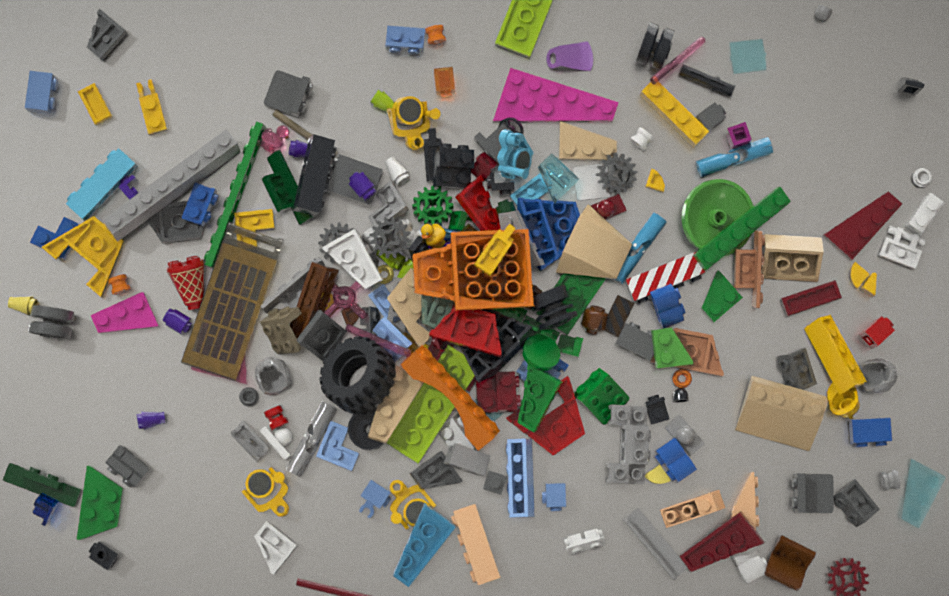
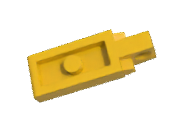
M509 224L504 232L501 230L496 232L474 266L490 276L512 245L514 239L510 236L515 227Z

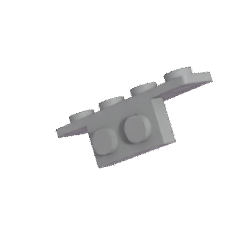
M319 257L311 260L307 264V268L302 272L298 271L295 273L289 283L282 284L277 289V293L265 298L260 306L265 313L269 312L279 302H282L285 307L295 308L311 263L316 262L325 265L322 259Z

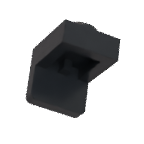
M490 172V178H486L487 189H491L492 194L499 193L500 196H508L515 190L514 181L495 183L494 172Z

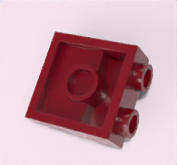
M515 371L498 372L496 375L479 383L476 380L477 405L484 410V413L516 412L517 406H521L520 395H516V387H519V376H515Z

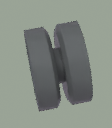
M32 305L31 316L42 320V322H30L28 333L52 339H70L72 329L68 326L60 325V323L73 322L75 312L54 307Z

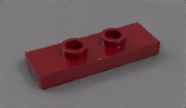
M834 280L783 297L781 302L788 317L839 300L842 296L837 282Z

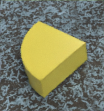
M661 465L645 474L647 480L656 484L671 481Z

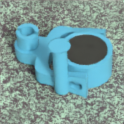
M502 130L499 135V142L502 148L497 157L499 162L498 171L501 172L502 177L515 179L516 176H520L523 179H527L534 152L523 134Z

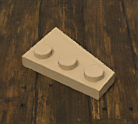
M560 121L559 160L600 161L601 159L607 160V154L613 157V153H617L616 140Z

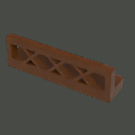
M316 262L311 263L296 306L299 308L301 315L290 324L297 339L313 319L316 312L319 310L325 312L339 271L338 269L326 267Z

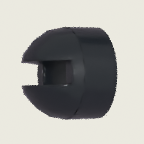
M678 388L674 391L673 402L683 403L689 401L688 393L684 388Z

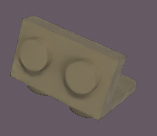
M288 306L279 310L278 308L270 310L267 313L268 316L261 320L260 324L263 327V332L271 342L273 350L277 354L301 351V346L296 341L297 339L289 325L290 322L301 315L299 308H290Z

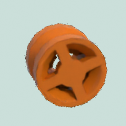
M433 25L425 29L429 37L427 40L429 45L440 44L446 41V36L443 35V25Z
M126 274L108 279L109 284L112 285V295L124 293L131 289L130 285L126 282Z

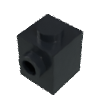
M99 541L98 544L94 543L89 550L91 554L88 558L108 571L112 569L121 553L103 541Z

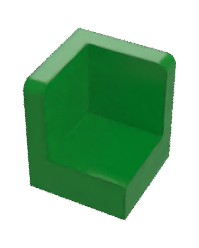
M561 334L558 341L560 354L578 358L584 338Z

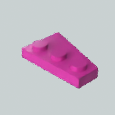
M144 292L90 315L98 333L159 327Z

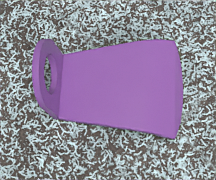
M588 41L561 45L548 51L546 61L550 68L563 66L581 71H591L593 67V52ZM552 53H555L556 55V61L554 64L551 63L550 59Z

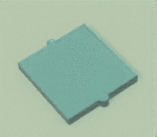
M763 39L729 43L731 53L729 59L732 60L733 74L766 70V52H764Z

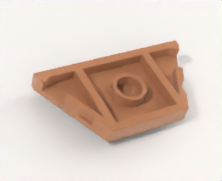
M674 328L675 334L690 355L693 364L673 367L723 377L724 372L719 361L720 358L715 347L713 335ZM654 356L651 358L650 363L655 364Z

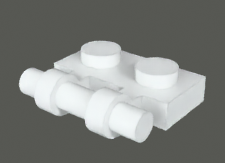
M889 226L887 233L894 235L893 240L885 238L879 256L911 269H916L922 251L915 247L917 244L924 246L926 239L919 237L920 235L916 233L905 232L903 228ZM900 238L910 241L909 246L900 243Z

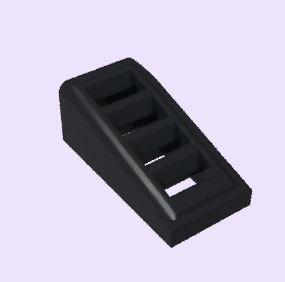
M902 77L898 91L917 95L924 88L925 84L915 79Z

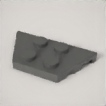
M188 201L170 203L147 220L162 243L201 238L204 227L182 219Z

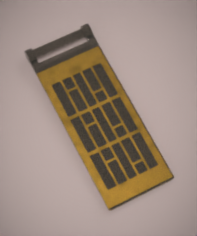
M229 221L181 359L182 364L233 381L237 379L284 239H275L236 226L235 223ZM232 233H236L275 246V249L272 252L230 237Z

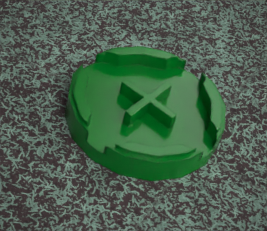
M545 335L530 336L523 345L522 355L524 360L536 370L538 368L542 369V371L551 370L559 362L561 354L558 345Z

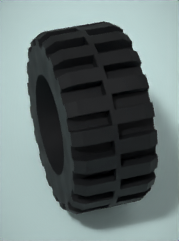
M355 336L353 339H345L343 343L339 342L334 350H330L329 356L324 359V366L320 370L322 375L320 377V385H322L321 390L325 396L345 412L360 414L367 412V409L369 411L373 410L377 404L380 405L384 401L385 396L388 397L390 394L389 390L395 383L393 378H396V365L390 353L374 340L368 337ZM367 364L361 379L349 386L353 373L362 365Z

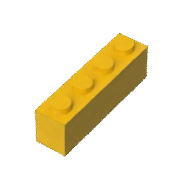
M656 78L641 91L640 96L693 148L709 133V130Z

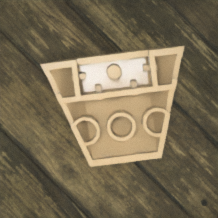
M588 204L579 216L568 239L556 273L617 279L632 247V243Z

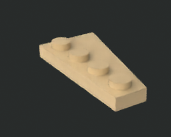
M397 365L395 367L396 378H393L395 381L394 386L390 388L388 397L385 396L384 401L380 405L378 404L367 437L385 444L424 383L412 379L402 367Z

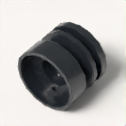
M566 285L552 288L533 297L534 306L531 307L532 311H542L543 313L536 318V321L546 320V322L539 325L540 331L555 329L569 323V321L578 316L576 311L567 313V310L574 307L573 304L564 305L563 301L570 297Z

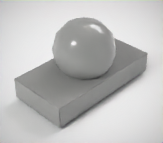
M680 414L665 427L673 438L677 439L689 456H692L705 444Z

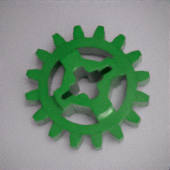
M433 185L431 190L424 187L423 193L418 191V197L413 198L415 204H412V209L415 210L413 212L414 217L419 216L418 222L420 223L424 220V225L438 223L440 226H442V220L448 222V216H452V210L450 209H454V205L451 203L452 196H448V191L446 190L442 193L441 187L434 190ZM421 202L424 206L422 211L420 209ZM443 202H445L446 205L445 210H443V208L441 207L443 205Z

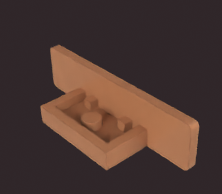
M757 230L754 231V249H735L734 288H753L752 307L760 308V304L763 303V293L760 291L761 285L764 282L761 265H764L762 246L765 245V236L762 235V231Z

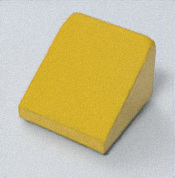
M875 272L868 276L860 288L861 291L870 297H874L876 294L877 274Z

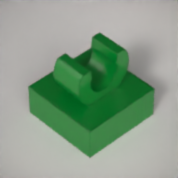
M452 211L448 229L462 231L465 227V222L472 221V219L464 211Z

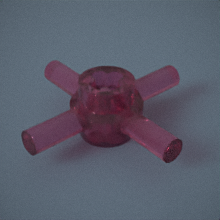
M357 281L350 287H339L334 283L332 289L334 292V303L324 313L331 317L339 308H350L363 320L367 313L355 303V292L362 285ZM342 295L347 296L348 299H347V300L342 299L341 296H342Z

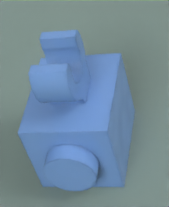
M370 480L360 495L367 501L360 507L359 512L362 513L365 508H369L370 514L368 518H371L374 515L373 505L379 509L382 506L386 508L392 499L389 497L391 493Z

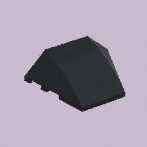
M479 309L495 314L502 355L499 357L459 345L478 383L496 375L523 348L533 328L532 326L500 314V312L493 309Z

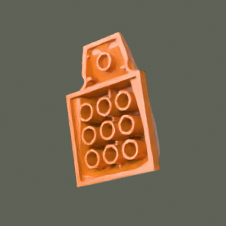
M516 229L510 236L514 239L512 245L490 276L475 267L474 264L499 230L451 232V243L447 244L446 247L434 248L413 254L414 292L455 301V311L533 307L529 229Z

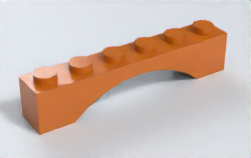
M423 345L418 347L400 364L412 379L433 386L452 402L462 419L465 437L478 451L492 441L499 433L500 429L496 423L490 420L484 413V410L471 399V396L460 387L457 380L450 376L444 366Z

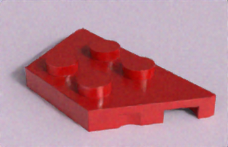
M454 307L434 330L429 332V337L499 357L502 355L495 314L483 310L455 311Z

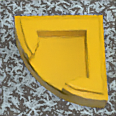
M651 168L645 187L664 193L665 184L663 178L658 171Z
M854 262L850 269V278L853 286L857 289L870 274L858 263Z

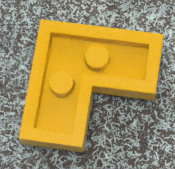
M273 209L234 213L238 248L247 251L258 250L256 231L275 229Z

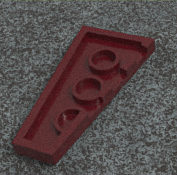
M740 511L679 557L688 569L693 572L722 559L724 560L740 552L742 553L762 545L765 542L742 511Z

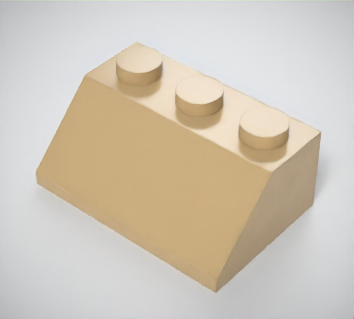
M764 234L765 245L762 246L764 265H761V273H763L764 279L818 282L824 252L822 238Z

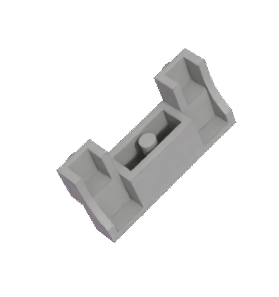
M609 405L611 420L608 421V425H621L620 463H607L609 479H606V483L645 484V465H648L651 456L650 450H648L651 431L649 426H647V407Z

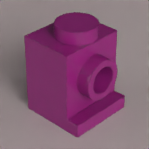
M746 122L727 128L728 134L726 136L731 149L751 142L752 138Z

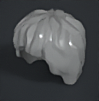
M266 357L259 361L255 369V379L264 394L275 395L290 386V372L283 360L275 357Z
M870 359L860 365V370L867 381L861 386L866 392H886L896 383L898 377L897 370L889 360Z

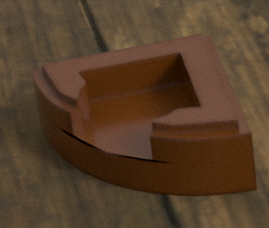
M359 304L341 310L348 329L354 326L359 319Z

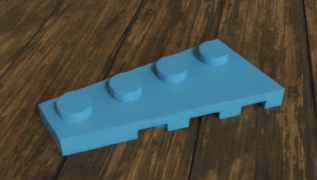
M424 503L393 572V576L409 587L453 532L456 525Z

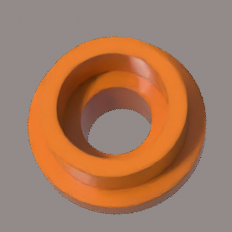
M679 369L673 374L672 380L678 388H686L690 385L692 376L688 370ZM680 375L685 376L684 382L679 381Z

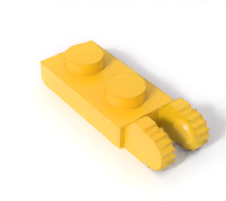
M148 80L151 95L147 96L144 95L141 82L136 83L148 134L166 131V122L153 80Z

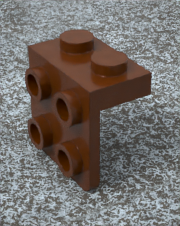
M781 535L771 551L764 574L795 591H799L806 570L815 558L816 552Z

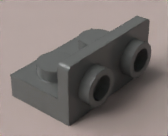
M806 347L777 356L785 385L804 390L817 384Z
M856 479L834 495L836 505L845 513L848 520L855 527L868 521L880 510Z

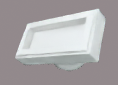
M266 426L260 430L262 435L284 460H288L292 456L284 447L292 442L293 437L289 429L279 428L274 434Z

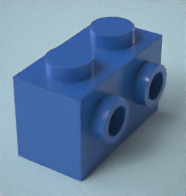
M891 418L850 420V444H856V447H868V443L875 442V446H886L887 442L892 441Z

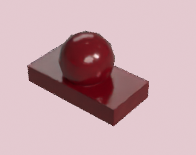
M620 194L591 205L605 220L627 211Z

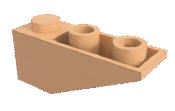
M754 472L748 474L730 511V519L742 511L756 530V527H759V515H756L755 507L759 506L758 496H755V488H758V477L754 476Z
M716 490L661 509L660 512L665 526L668 528L724 509L725 505L720 491Z

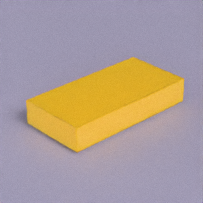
M95 83L77 91L95 125L112 118Z

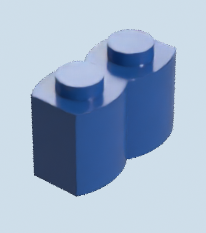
M672 284L650 292L655 312L662 328H667L684 321L683 314H686L683 304L679 303L681 295L678 288L674 289Z
M673 438L655 451L657 454L655 459L661 466L665 465L668 470L666 474L672 482L675 480L678 483L697 470L676 438Z

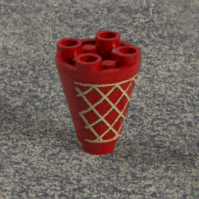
M197 255L187 257L185 262L179 260L168 262V267H166L167 274L188 310L201 308L204 299V261L197 257Z

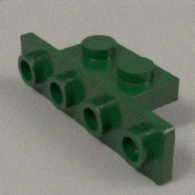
M277 150L267 157L273 174L265 175L261 180L277 212L291 209L298 224L302 225L310 220L312 216L293 211L298 185L281 151Z
M13 463L8 464L3 481L68 506H76L81 489L58 481L59 477L49 473L48 476L42 475L39 469L33 467L26 469Z

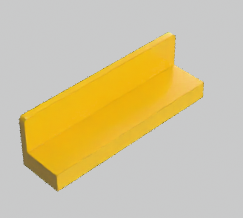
M831 315L819 317L804 328L840 395L851 388L861 386L867 382Z

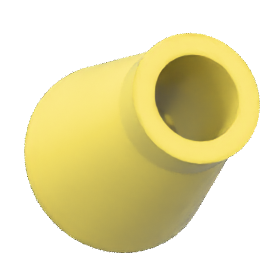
M33 296L10 297L8 300V308L27 315H31L32 305H38V300L34 299Z

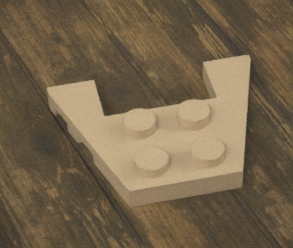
M410 268L387 297V300L418 347H420L421 345L424 346L430 337L429 332L417 323L422 316L421 294L414 292L413 269Z

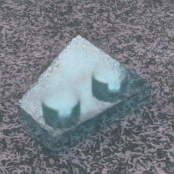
M552 153L538 166L554 203L579 180Z

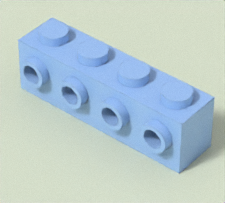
M507 439L506 454L508 455L506 470L508 474L509 517H535L532 439Z

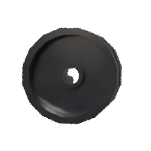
M649 22L636 62L645 65L651 54L654 55L651 62L652 68L661 70L665 59L668 58L675 30L665 28L662 31L661 37L658 38L659 25Z
M376 408L370 411L367 409L365 413L353 414L348 422L349 438L354 445L362 450L373 451L385 445V443L367 438L369 432H366V428L372 425Z

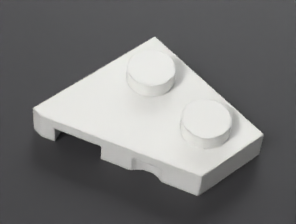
M267 521L254 536L273 575L297 546Z

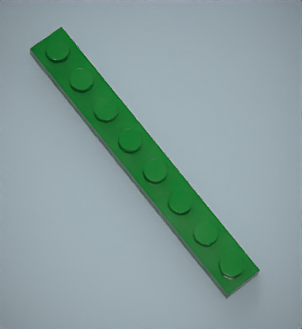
M256 121L255 126H252L250 129V140L243 148L244 156L242 162L239 161L236 172L238 173L230 184L231 192L224 201L223 214L218 217L216 233H213L211 236L210 250L206 251L204 256V265L208 268L214 269L222 244L226 242L235 217L234 213L237 212L267 129L263 123Z

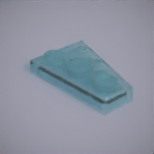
M911 459L902 513L903 521L920 528L946 476Z

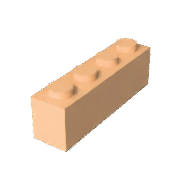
M473 504L453 511L454 515L451 516V519L456 527H459L461 534L457 536L460 545H465L467 552L463 554L466 563H471L473 571H470L473 583L477 582L478 585L499 579L500 575L476 505Z

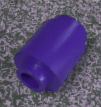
M355 172L349 178L350 182L348 185L365 201L376 192L375 185L363 172Z
M170 308L162 320L166 323V326L181 335L184 332L188 333L192 326L191 318L177 309L173 310Z

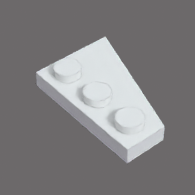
M356 229L322 247L365 289L383 280Z

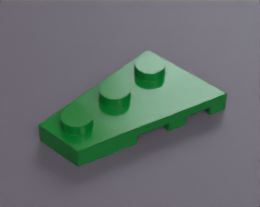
M527 365L528 372L524 382V395L521 400L517 423L532 432H536L562 381L546 371H542V369L538 368L536 370Z

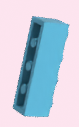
M119 148L116 151H111L107 156L108 160L103 165L99 164L94 169V174L90 178L87 177L80 184L81 188L77 192H72L67 198L68 202L66 204L84 221L121 185L120 181L138 167Z

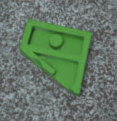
M672 328L651 330L656 368L693 364V360Z

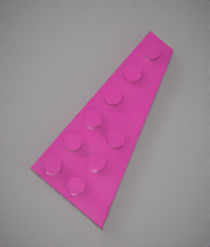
M510 68L493 122H501L507 117L529 122H612L619 102Z

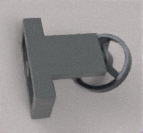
M507 117L499 123L498 128L487 138L480 132L474 136V141L498 163V167L497 157L502 148L499 142L501 131L509 130L513 131V133L524 134L523 126L516 118ZM509 120H512L518 124L520 132L516 131L515 127L510 125Z

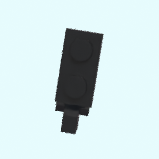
M429 128V139H424L426 182L433 181V149L443 144L441 138H436V128Z

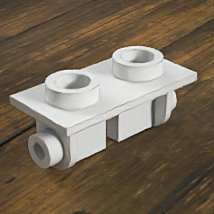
M596 528L584 532L586 539H582L580 533L567 536L564 542L568 555H580L586 550L600 549L605 545L602 530H597Z

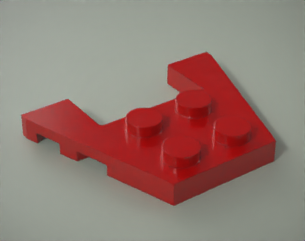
M569 376L561 380L562 384L558 390L564 403L544 416L536 432H532L517 423L520 408L506 417L510 423L553 456L586 434Z

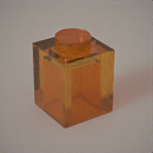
M453 67L435 68L436 95L440 94L441 97L451 96L452 93H455Z

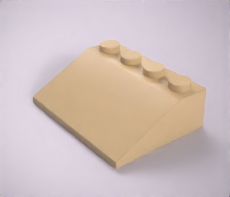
M751 376L735 430L810 451L827 407V397Z

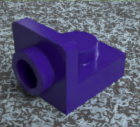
M128 175L120 181L121 185L118 186L129 200L139 193L134 187L129 188L137 181L134 175Z

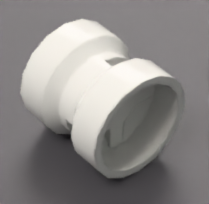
M370 227L361 235V239L369 243L370 250L374 252L373 248L376 245L370 244L374 237L369 236V234L375 233V230ZM378 235V243L381 246L383 243L382 236Z

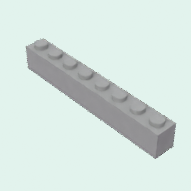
M224 130L105 217L102 221L118 242L193 187L195 182L198 183L240 152L238 143L227 130Z

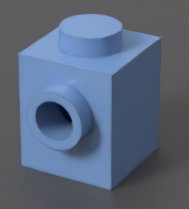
M565 483L545 484L546 492H542V504L550 507V511H562V507H566Z

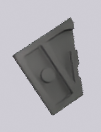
M442 451L410 472V475L420 489L462 482L455 469L444 464L446 456Z

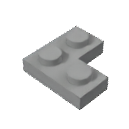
M389 181L376 191L383 205L368 217L372 224L378 227V220L384 223V217H387L388 221H391L392 217H395L396 220L409 210L393 182Z

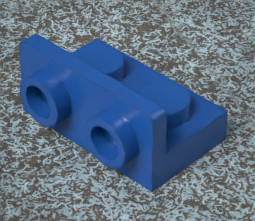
M195 182L182 219L203 227L205 223H209L212 215L210 209L212 205H216L219 197L217 190Z

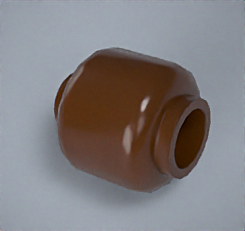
M591 305L590 308L584 310L581 325L586 328L587 333L597 335V332L605 330L609 315L605 312V308Z

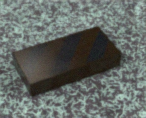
M617 295L608 313L609 317L604 331L618 338L635 303Z

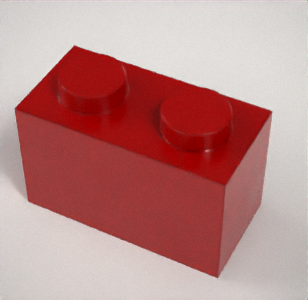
M881 316L865 328L859 336L873 349L895 331L893 328L894 324L887 317L883 318Z

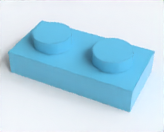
M540 173L512 193L510 198L517 206L518 197L533 200L539 199L552 188Z

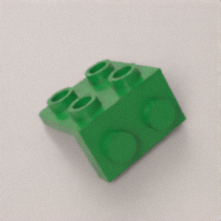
M601 368L593 371L590 377L578 386L574 392L575 398L585 405L603 425L611 420L609 405H625L630 399L613 378Z

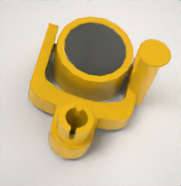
M413 96L398 98L392 108L386 109L393 135L404 137L405 144L410 150H417L424 145L421 133L430 128L429 118L439 119L441 116L439 109L428 110L427 101H420ZM421 118L423 119L422 124L413 129L401 130L397 127V122L402 125H413L418 123Z
M273 467L268 469L270 472L263 469L254 470L246 478V489L242 491L243 495L258 512H264L271 508L277 516L283 517L287 515L289 506L283 497L288 492V486L284 482V474L276 472ZM275 482L281 484V489L277 495L265 504L259 505L251 497L265 498L273 492ZM280 505L285 509L283 513L278 511Z
M394 480L390 484V491L396 498L390 505V510L393 513L391 521L394 524L401 523L406 530L410 528L407 524L414 527L424 503L430 507L432 505L433 508L437 506L425 490L420 489L418 485L407 488L401 480ZM396 484H400L399 491L394 490ZM418 492L422 493L428 500V503L420 498L408 501L403 510L404 521L401 514L397 512L399 505L410 495Z

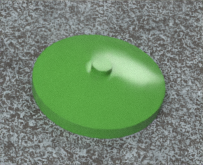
M725 179L708 180L696 186L687 196L682 209V226L689 242L696 249L700 250L753 207L749 195L741 186ZM751 235L748 236L745 240H743L740 244H738L726 255L734 253L735 249H741L747 243Z

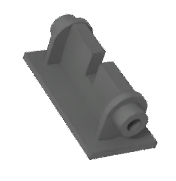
M371 306L362 307V311H360V325H367V328L360 329V336L368 337L379 344L380 338L372 331L380 321L378 308Z

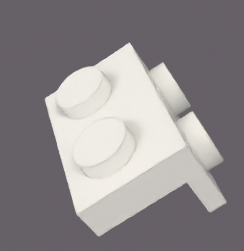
M459 413L446 421L438 432L448 447L457 443L475 449L472 443L465 437V430Z

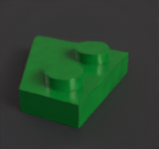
M718 270L714 275L701 309L714 323L743 297Z

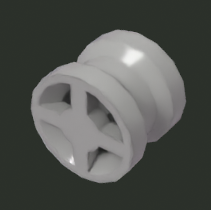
M892 470L891 473H880L881 485L884 491L890 488L900 489V478L897 470Z

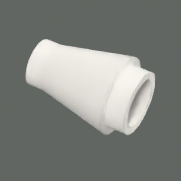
M395 157L386 160L385 164L393 183L401 186L409 181V171Z

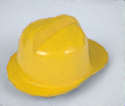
M833 383L829 386L827 398L831 412L843 418L854 419L853 415L860 408L856 387L840 395Z

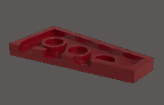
M888 191L823 236L852 261L900 208L902 203Z

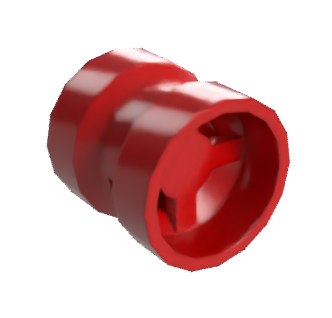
M281 405L264 412L265 417L269 419L271 430L289 423L283 415Z

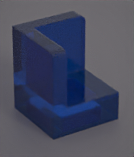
M41 493L36 498L33 504L35 508L32 513L44 519L41 525L46 526L50 522L59 501L44 493Z

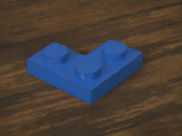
M63 217L56 233L38 225L30 243L41 248L78 226L79 223ZM68 246L59 257L66 259L71 247Z

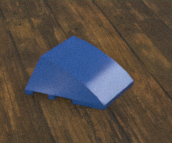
M518 197L517 210L527 229H529V237L537 247L536 252L539 258L545 264L537 266L541 271L561 257L580 213L576 202L533 200Z

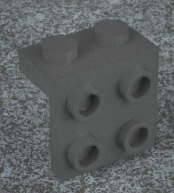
M280 70L275 71L264 99L265 106L299 118L300 113H303L306 107L305 99L307 95L311 94L313 88L311 79L306 76L299 78Z
M794 474V477H792V489H794L792 509H795V513H832L834 511V478L831 474Z

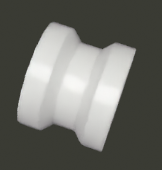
M639 127L637 134L632 136L630 140L639 149L645 151L647 144L652 142L654 137L645 129Z

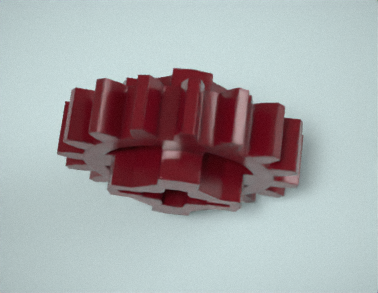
M842 558V563L836 560L834 561L836 567H829L832 573L826 574L830 577V580L826 581V583L832 584L829 590H836L835 596H840V594L842 596H861L860 591L866 592L863 586L864 584H869L868 581H865L869 574H864L865 566L859 567L860 561L854 563V559L850 558L847 562L846 558ZM843 566H851L847 571L840 569ZM858 572H859V575H860V582L857 580V575H856V574H857ZM851 575L850 579L852 581L845 583L846 579L844 578V576ZM835 576L838 577V580H839V584H838V585L836 584ZM848 587L855 588L851 592H844Z

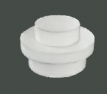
M920 168L914 172L912 179L916 186L926 187L931 183L932 175L929 170Z

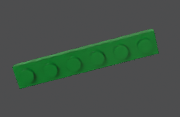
M781 186L776 187L693 254L703 270H708L791 202Z

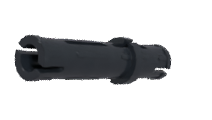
M685 64L682 65L679 75L710 87L714 92L717 90L730 97L736 86L720 80L718 76L715 78Z

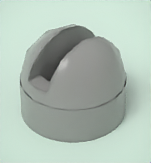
M819 5L816 10V16L819 20L825 21L831 16L833 11L826 6Z

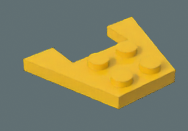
M93 216L41 248L55 260L68 246L75 250L98 270L86 285L101 297L123 240L120 239L117 242L106 226Z

